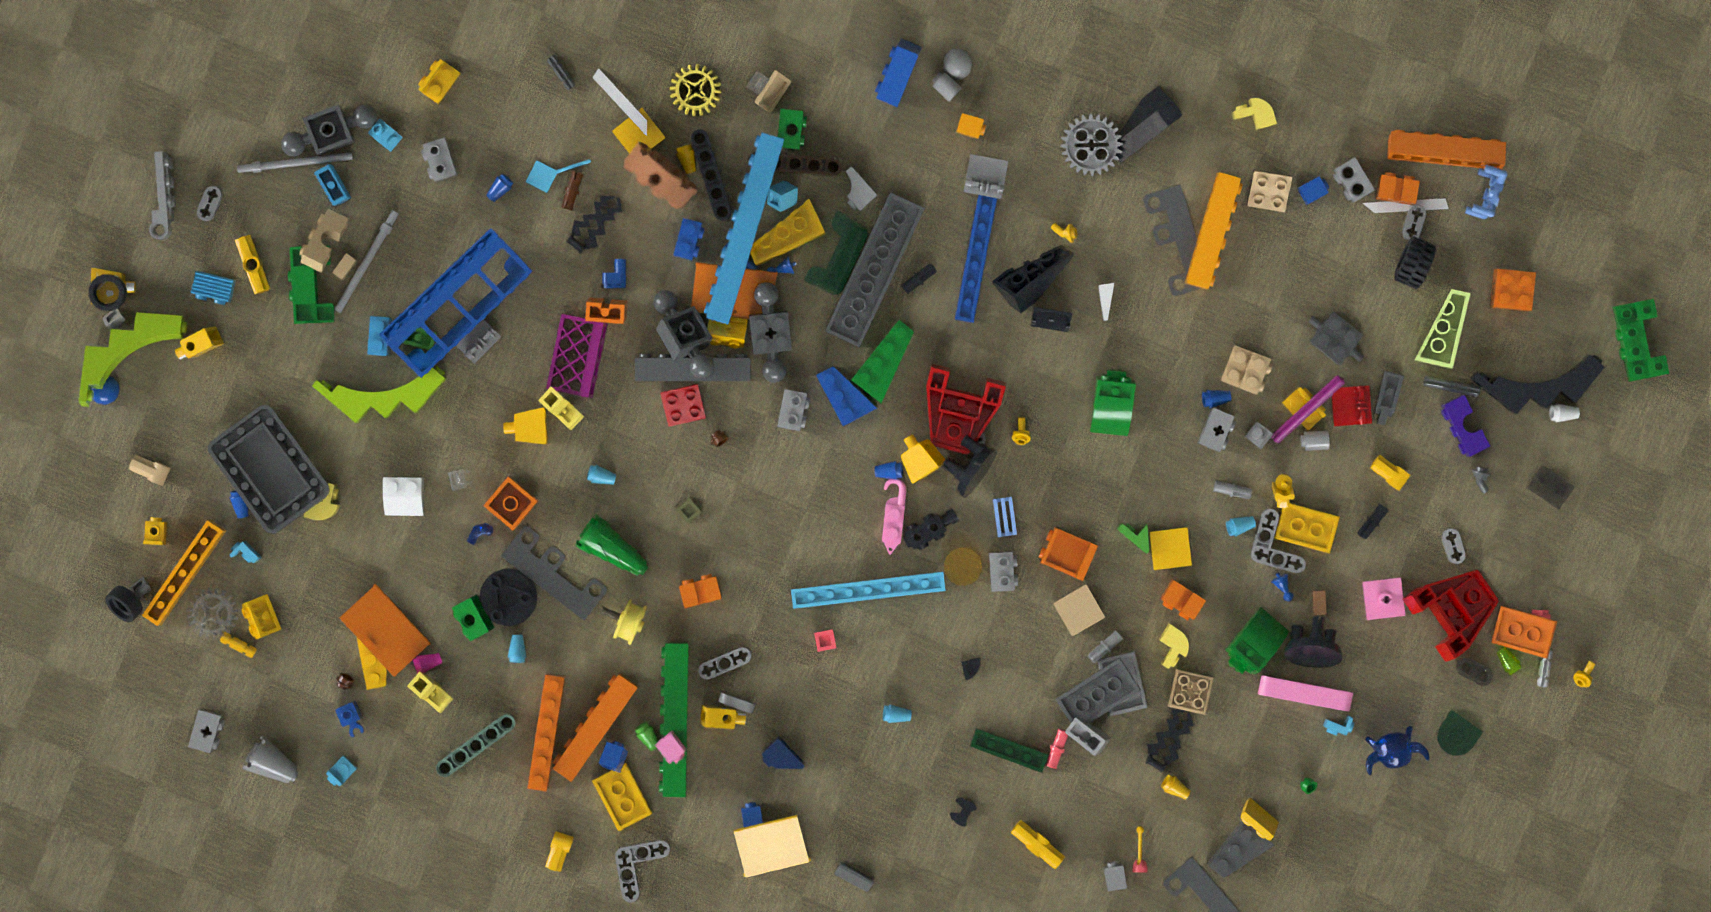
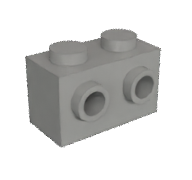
M445 137L423 144L424 149L421 152L424 161L428 160L430 167L427 168L430 179L439 182L458 176Z
M784 389L777 427L796 431L805 428L807 417L803 416L804 409H808L810 403L807 393Z
M1012 551L989 553L991 591L1015 590V586H1018V575H1014V567H1017L1016 555H1013Z

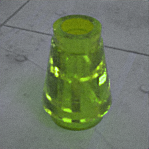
M1506 647L1496 652L1505 673H1508L1510 676L1523 668L1520 664L1521 661Z

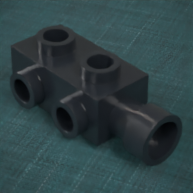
M951 508L940 517L938 513L934 515L932 512L923 517L924 522L918 525L914 522L907 526L906 529L908 531L904 533L906 537L903 539L908 548L913 547L914 550L918 548L920 551L929 546L928 542L932 539L938 541L945 537L946 526L959 522L954 510ZM932 524L938 526L936 531L931 530L930 526ZM916 533L921 535V539L918 541L914 539Z

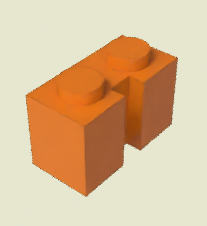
M1385 172V175L1379 176L1375 199L1413 206L1417 201L1420 181H1416L1413 176H1404L1401 179L1397 178L1395 173Z
M589 297L586 302L585 321L624 324L627 319L628 300L612 299L610 304L605 303L604 298Z
M711 573L700 576L701 580L694 581L693 578L682 581L683 585H679L684 609L722 599L717 576L712 577Z
M1173 579L1160 598L1164 601L1162 605L1171 611L1173 608L1179 610L1178 615L1187 621L1189 618L1194 620L1206 602L1205 599Z

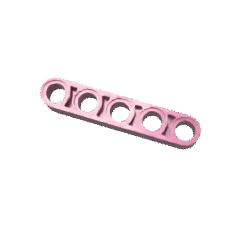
M1261 675L1258 694L1348 712H1350L1353 692Z

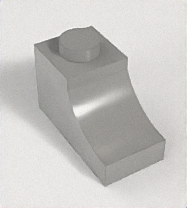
M850 167L846 171L851 181V192L847 196L849 199L847 203L854 211L856 209L861 211L877 197V194Z
M1076 717L1065 731L1067 735L1094 756L1100 754L1111 739L1097 726L1094 727L1079 717Z

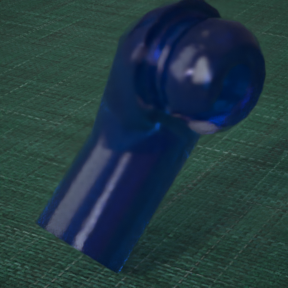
M487 523L474 526L466 541L475 545L479 536L492 535L493 527Z

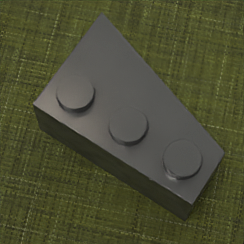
M1241 820L1208 861L1207 865L1225 878L1275 845L1266 838H1261L1252 826H1247Z

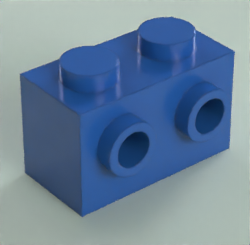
M683 218L673 254L675 257L693 261L694 257L697 258L700 249L697 243L699 239L703 238L705 230L702 227V223Z

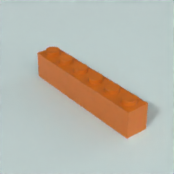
M1404 130L1391 131L1388 137L1387 159L1485 169L1486 165L1503 169L1506 159V142H1501L1499 139L1482 140L1479 137L1469 139L1463 138L1460 135L1448 137L1440 133L1428 135L1419 131L1407 133Z
M545 674L527 789L545 792L548 790L566 676Z
M622 674L614 675L608 683L610 688L607 692L602 691L597 698L599 703L596 708L592 706L585 716L588 719L584 724L580 722L575 730L577 733L575 738L568 739L564 745L566 750L563 755L558 754L552 762L555 764L553 770L571 782L639 687Z

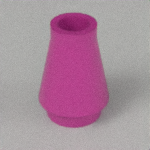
M439 653L420 655L412 659L417 674L419 671L425 673L442 664Z

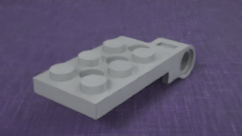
M154 152L159 210L151 211L152 223L150 224L149 232L155 239L166 240L172 233L171 221H174L173 207H176L175 195L172 196L174 177L170 174V169L173 168L172 157H169L167 153ZM159 225H163L165 228V232L162 235L156 233V228Z

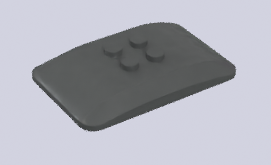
M268 405L259 406L213 439L208 445V452L264 530L270 534H276L325 499L330 492V488L274 410Z

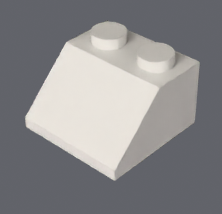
M383 477L385 515L424 516V477Z

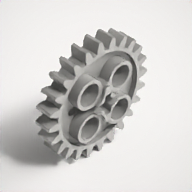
M1092 114L1089 115V119L1082 115V121L1075 118L1076 125L1069 123L1071 130H1064L1068 135L1067 137H1061L1062 140L1066 141V144L1060 145V147L1066 148V151L1062 153V155H1068L1065 162H1072L1070 168L1077 166V173L1083 169V175H1086L1088 171H1090L1091 176H1094L1095 171L1101 175V169L1103 168L1108 172V165L1115 166L1112 162L1113 159L1119 160L1116 153H1122L1118 146L1123 145V143L1117 141L1122 135L1115 134L1119 129H1112L1111 127L1114 122L1107 124V117L1101 121L1099 114L1096 119H1093ZM1100 129L1104 130L1107 134L1103 141L1096 138V132ZM1078 131H1086L1087 138L1085 141L1077 139ZM1090 139H1093L1094 143H1109V146L1094 147L1093 151L1090 150V147H1075L1074 145L1090 143ZM1081 149L1086 150L1088 153L1087 159L1083 161L1077 157V152ZM1099 149H1104L1107 152V157L1104 160H1100L1096 156V152Z

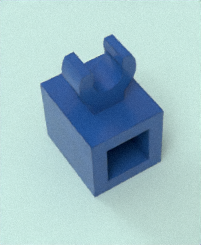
M356 701L335 709L342 727L350 726L349 734L352 738L355 737L354 728H359L361 734L364 733V727L357 722L363 716Z

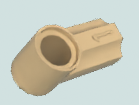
M135 454L129 470L145 476L149 481L163 486L171 469L164 464L156 461L152 462Z

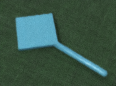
M588 159L558 170L536 160L526 182L548 193L558 173L591 163V160Z

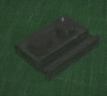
M1541 465L1526 489L1560 510L1575 486Z

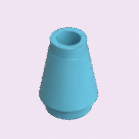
M590 465L587 480L591 481V483L614 485L616 474L598 465Z
M1253 516L1230 518V521H1226V529L1230 536L1234 535L1236 537L1256 527Z
M512 635L508 652L509 662L524 663L525 658H527L523 635Z
M891 704L884 706L883 721H887V723L911 721V710Z

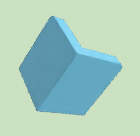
M781 181L771 186L767 204L780 212L796 205L798 187L787 181Z

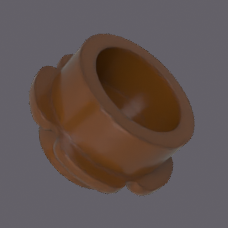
M717 430L711 436V444H714L716 447L722 446L729 439L726 431L721 432Z
M341 673L339 677H336L337 686L343 690L351 689L354 679L346 673Z

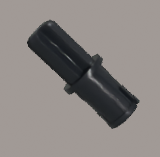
M930 263L918 273L914 272V276L901 284V286L909 294L920 284L924 285L923 282L934 275L937 270Z
M1379 503L1370 517H1366L1367 521L1357 534L1366 540L1376 526H1380V521L1389 510Z

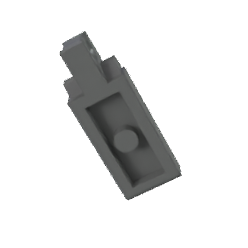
M1384 371L1375 405V413L1378 414L1376 424L1385 425L1387 417H1392L1393 413H1395L1404 375Z

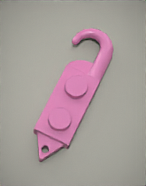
M899 478L898 480L889 479L884 485V490H887L888 486L892 483L899 486L898 497L887 500L885 507L882 542H884L889 555L892 554L898 544H901L907 489L904 481Z

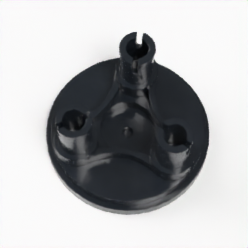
M969 435L963 438L960 445L974 453L971 461L966 466H961L955 460L947 457L941 466L952 473L955 479L960 481L957 491L963 498L969 496L978 486L997 455V450L989 448L983 443H978Z
M510 568L501 569L492 573L484 581L480 590V601L491 621L503 626H514L527 620L534 612L537 604V590L533 581L521 571Z
M1319 616L1312 618V632L1309 638H1302L1303 626H1291V641L1288 642L1284 650V656L1288 661L1311 668L1331 667L1342 661L1343 654L1341 648L1335 643L1336 630H1324L1325 618L1320 617L1319 621Z

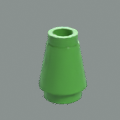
M644 722L635 728V735L650 751L657 749L656 743L658 739L652 725Z

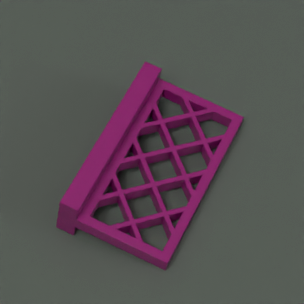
M561 314L546 389L553 387L559 392L593 398L608 323L585 321V318ZM565 319L573 320L576 327L567 332L564 327ZM586 323L593 324L592 332L586 336L581 327ZM578 329L583 338L574 343L570 334ZM568 337L572 346L564 351L560 346L561 340ZM586 341L589 349L582 355L577 346ZM575 348L580 357L571 362L566 353ZM564 356L568 365L560 370L556 364L557 359ZM582 359L585 368L578 374L573 364ZM571 367L576 376L567 381L562 372ZM560 375L565 383L559 387L552 386L553 378ZM577 378L581 383L580 392L573 391L569 383Z

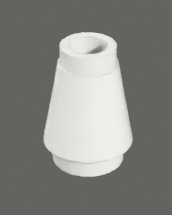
M1558 403L1551 405L1549 410L1550 419L1555 422L1578 419L1580 415L1578 407Z

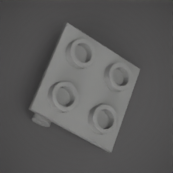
M970 154L964 192L1001 199L1008 161Z
M483 319L456 346L475 364L501 336Z

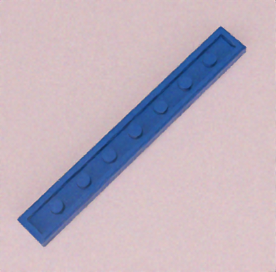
M978 195L955 320L974 323L997 198Z

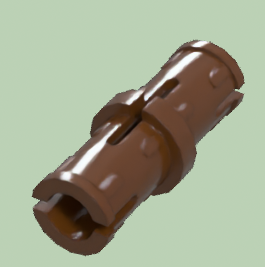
M575 171L571 172L568 187H565L564 190L566 193L561 208L573 211L576 196L580 193L578 189L584 174Z

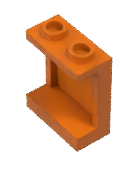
M1056 527L1054 530L1050 529L1046 540L1049 542L1046 548L1042 547L1038 556L1041 559L1040 563L1083 581L1098 546Z

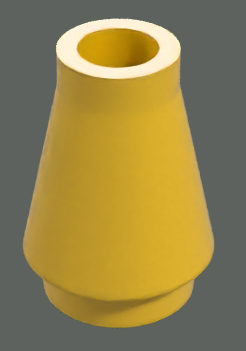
M691 144L676 148V155L685 170V174L697 171L694 148H692Z
M1167 775L1161 785L1164 792L1184 800L1191 793V790L1176 776Z

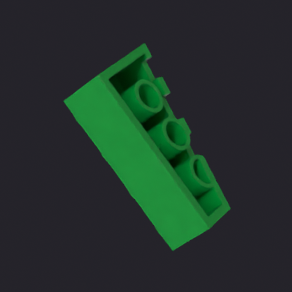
M898 320L851 379L879 403H882L914 333L912 329L900 320Z

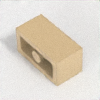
M346 253L332 273L344 280L357 260Z

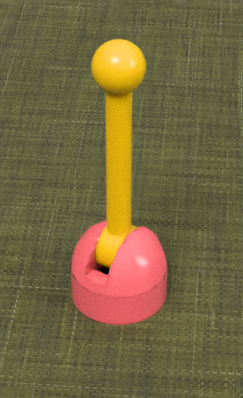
M1139 826L1136 829L1138 833V859L1133 863L1132 872L1147 873V863L1142 859V833L1144 828Z

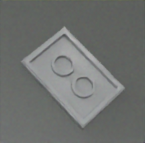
M1135 651L1097 661L1100 671L1118 658H1121L1141 689L1109 710L1110 716L1148 708Z

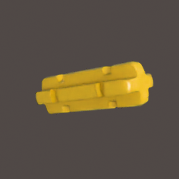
M227 632L223 633L220 638L221 643L229 644V647L242 654L244 652L249 658L254 657L257 651L255 647L247 646L248 643L235 636L232 638V635Z

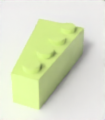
M1451 289L1414 361L1453 369L1470 293Z

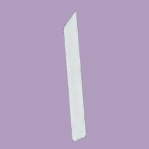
M598 68L593 79L647 136V120Z
M1446 198L1417 200L1415 204L1424 207L1425 210L1449 209ZM1395 202L1363 203L1374 213L1409 211L1412 205Z

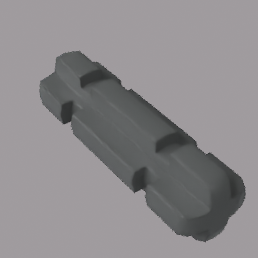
M556 55L549 57L547 62L553 67L561 82H564L563 85L566 89L570 90L573 88L575 82L572 78H569L570 75L563 65L559 63Z

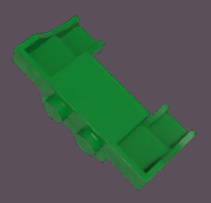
M303 246L289 247L291 271H288V281L292 283V290H289V300L293 301L294 324L335 322L334 303L318 304L317 270L301 263L302 255H300V251ZM331 256L326 265H332Z
M1654 298L1614 306L1613 312L1617 326L1615 336L1616 340L1620 341L1619 355L1621 360H1624L1628 382L1670 374L1666 355L1651 358L1643 320L1658 317Z

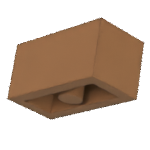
M1325 590L1312 591L1313 615H1327Z

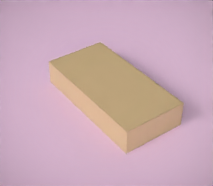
M775 70L754 103L767 112L772 113L792 81Z

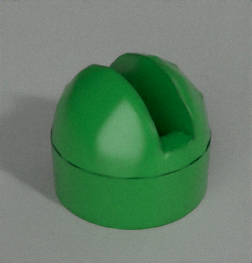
M1306 777L1303 782H1300V787L1306 794H1311L1317 788V783L1313 779Z

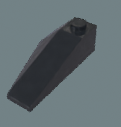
M1159 86L1142 98L1118 135H1122V137L1117 139V141L1123 143V145L1118 146L1122 153H1116V156L1119 158L1118 161L1120 163L1183 116L1172 99Z
M1059 245L1042 253L1040 258L1032 262L1027 260L1019 268L1013 269L1012 267L1006 270L992 282L1008 304L1019 313H1023L1040 298L1074 254L1063 245Z

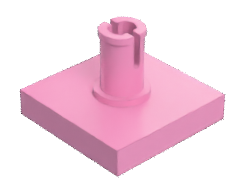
M1400 577L1362 582L1366 620L1405 616Z

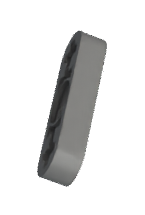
M739 647L708 660L700 665L699 675L703 679H711L747 664L751 659V652L746 647ZM741 650L743 653H748L745 661L738 659L736 660L738 664L734 665L730 654H734V657L740 654L739 651ZM722 658H728L731 662L730 666L726 669L719 665V661ZM716 661V666L720 672L716 673V669L710 672V676L702 673L705 665L710 668L714 666L712 662Z

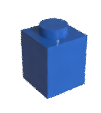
M1320 176L1297 188L1306 205L1329 193L1327 191L1329 186L1324 178L1321 179Z
M613 741V744L606 742L599 764L604 768L620 773L628 754L624 744Z
M756 802L745 803V807L741 808L743 826L748 827L763 823L761 804L756 805Z

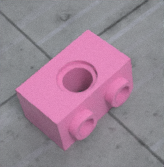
M673 730L656 743V747L669 764L672 761L676 764L685 757L686 747Z

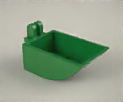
M1110 369L1107 370V374L1096 376L1090 432L1128 436L1136 383L1131 377H1126V371Z
M1260 606L1225 649L1231 657L1227 661L1228 665L1234 667V670L1241 674L1245 670L1250 674L1259 673L1282 645L1289 630Z

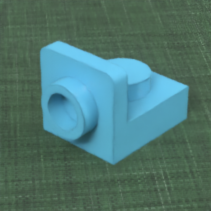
M238 541L231 548L233 552L230 553V556L232 558L240 551L243 553L241 556L248 563H256L261 558L246 541L242 543Z
M343 755L326 772L328 775L327 779L334 786L336 784L341 786L356 771L357 767Z

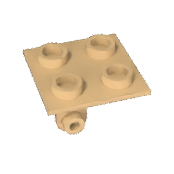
M1254 170L1247 206L1285 212L1292 176Z

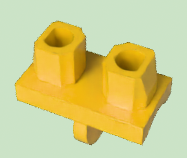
M1281 474L1276 478L1275 482H1272V490L1275 501H1277V507L1289 508L1290 499L1294 500L1295 495L1292 479L1287 474Z

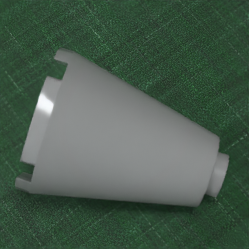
M262 735L259 738L262 740L260 744L257 742L254 744L245 760L248 763L247 766L243 765L242 768L284 783L293 782L298 775V771H296L297 766Z

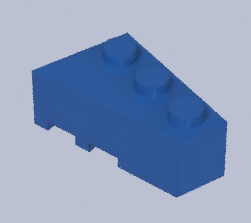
M901 38L897 47H892L889 55L892 60L890 65L886 64L882 74L885 77L883 82H878L875 90L878 93L876 99L898 107L921 52V46Z
M834 367L816 375L843 426L877 409Z

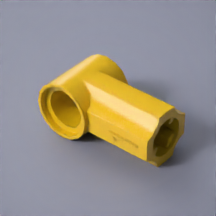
M1381 455L1374 460L1370 467L1398 491L1401 490L1411 476Z
M555 831L550 846L552 848L545 865L546 868L561 872L566 855L570 851L574 839L573 836Z

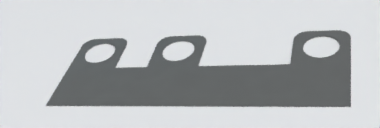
M1181 185L1145 195L1143 201L1146 211L1149 214H1154L1166 210L1170 221L1153 228L1156 243L1158 245H1165L1176 241L1185 273L1168 279L1172 295L1178 296L1201 289L1189 284H1185L1182 291H1176L1173 288L1174 280L1182 279L1185 282L1197 242ZM1151 197L1159 198L1160 206L1157 209L1149 207L1148 200ZM1162 228H1166L1170 232L1169 238L1165 241L1160 240L1157 235L1158 231Z
M523 527L501 557L582 620H585L607 592L606 586L597 579H591L582 592L556 573V570L565 560V555L557 548L551 546L538 559L530 550L539 540V535L530 527ZM525 532L532 533L534 536L533 542L530 544L523 543L521 540L522 534ZM549 553H558L560 560L557 564H550L548 562L547 556ZM593 584L601 587V594L597 597L591 596L589 593V588Z
M1192 857L1163 883L1172 896H1178L1190 886L1210 909L1209 912H1239ZM1177 878L1181 881V888L1174 891L1169 887L1171 879Z

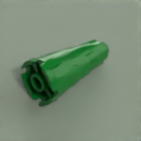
M595 514L594 518L592 517L579 535L581 537L580 541L576 540L575 546L590 555L593 554L636 576L639 574L643 575L649 567L646 565L647 561L637 550L622 539L610 527V524L597 514Z

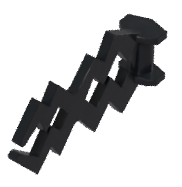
M600 196L601 202H594L596 213L583 215V221L575 220L572 234L566 243L573 246L580 255L586 249L598 247L595 236L606 235L603 222L615 221L613 213H622L619 197H617V208H607V214H602L600 207H609L606 201L614 199V196ZM589 220H596L598 229H588L590 239L584 238L585 246H583L574 236H581L579 227H590Z
M1171 710L1174 719H1166L1169 731L1157 732L1158 743L1147 744L1148 757L1145 761L1146 764L1153 766L1162 773L1168 764L1179 758L1176 749L1182 748L1179 736L1190 734L1188 727L1194 726L1190 712L1187 713V721H1181L1183 729L1176 730L1175 724H1180L1178 713L1185 710ZM1172 737L1175 744L1168 745L1171 756H1162L1165 762L1163 764L1152 756L1159 755L1157 749H1166L1164 738Z

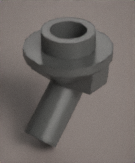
M1477 466L1476 469H1472L1473 477L1476 478V483L1481 492L1486 493L1489 489L1484 480L1486 481L1491 473L1487 472V468Z

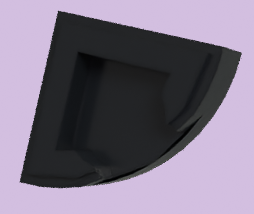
M980 657L961 661L965 680L971 679L978 672Z

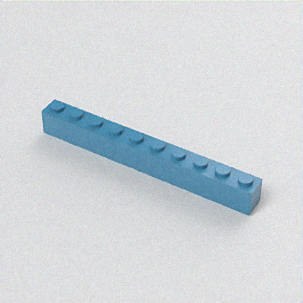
M765 133L756 137L754 147H757L755 155L751 154L748 164L752 167L750 173L745 174L743 184H746L744 192L740 191L737 200L740 203L739 210H734L732 221H735L734 227L728 230L726 239L729 240L727 247H723L720 257L724 258L722 266L718 265L715 276L718 277L716 284H712L710 295H713L711 303H706L704 310L708 319L725 324L730 322L784 143L782 138Z

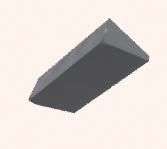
M843 862L839 863L834 873L836 876L866 892L869 891L874 883L873 878Z

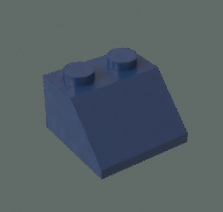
M780 736L762 751V761L769 768L771 766L775 769H803L805 767V762Z

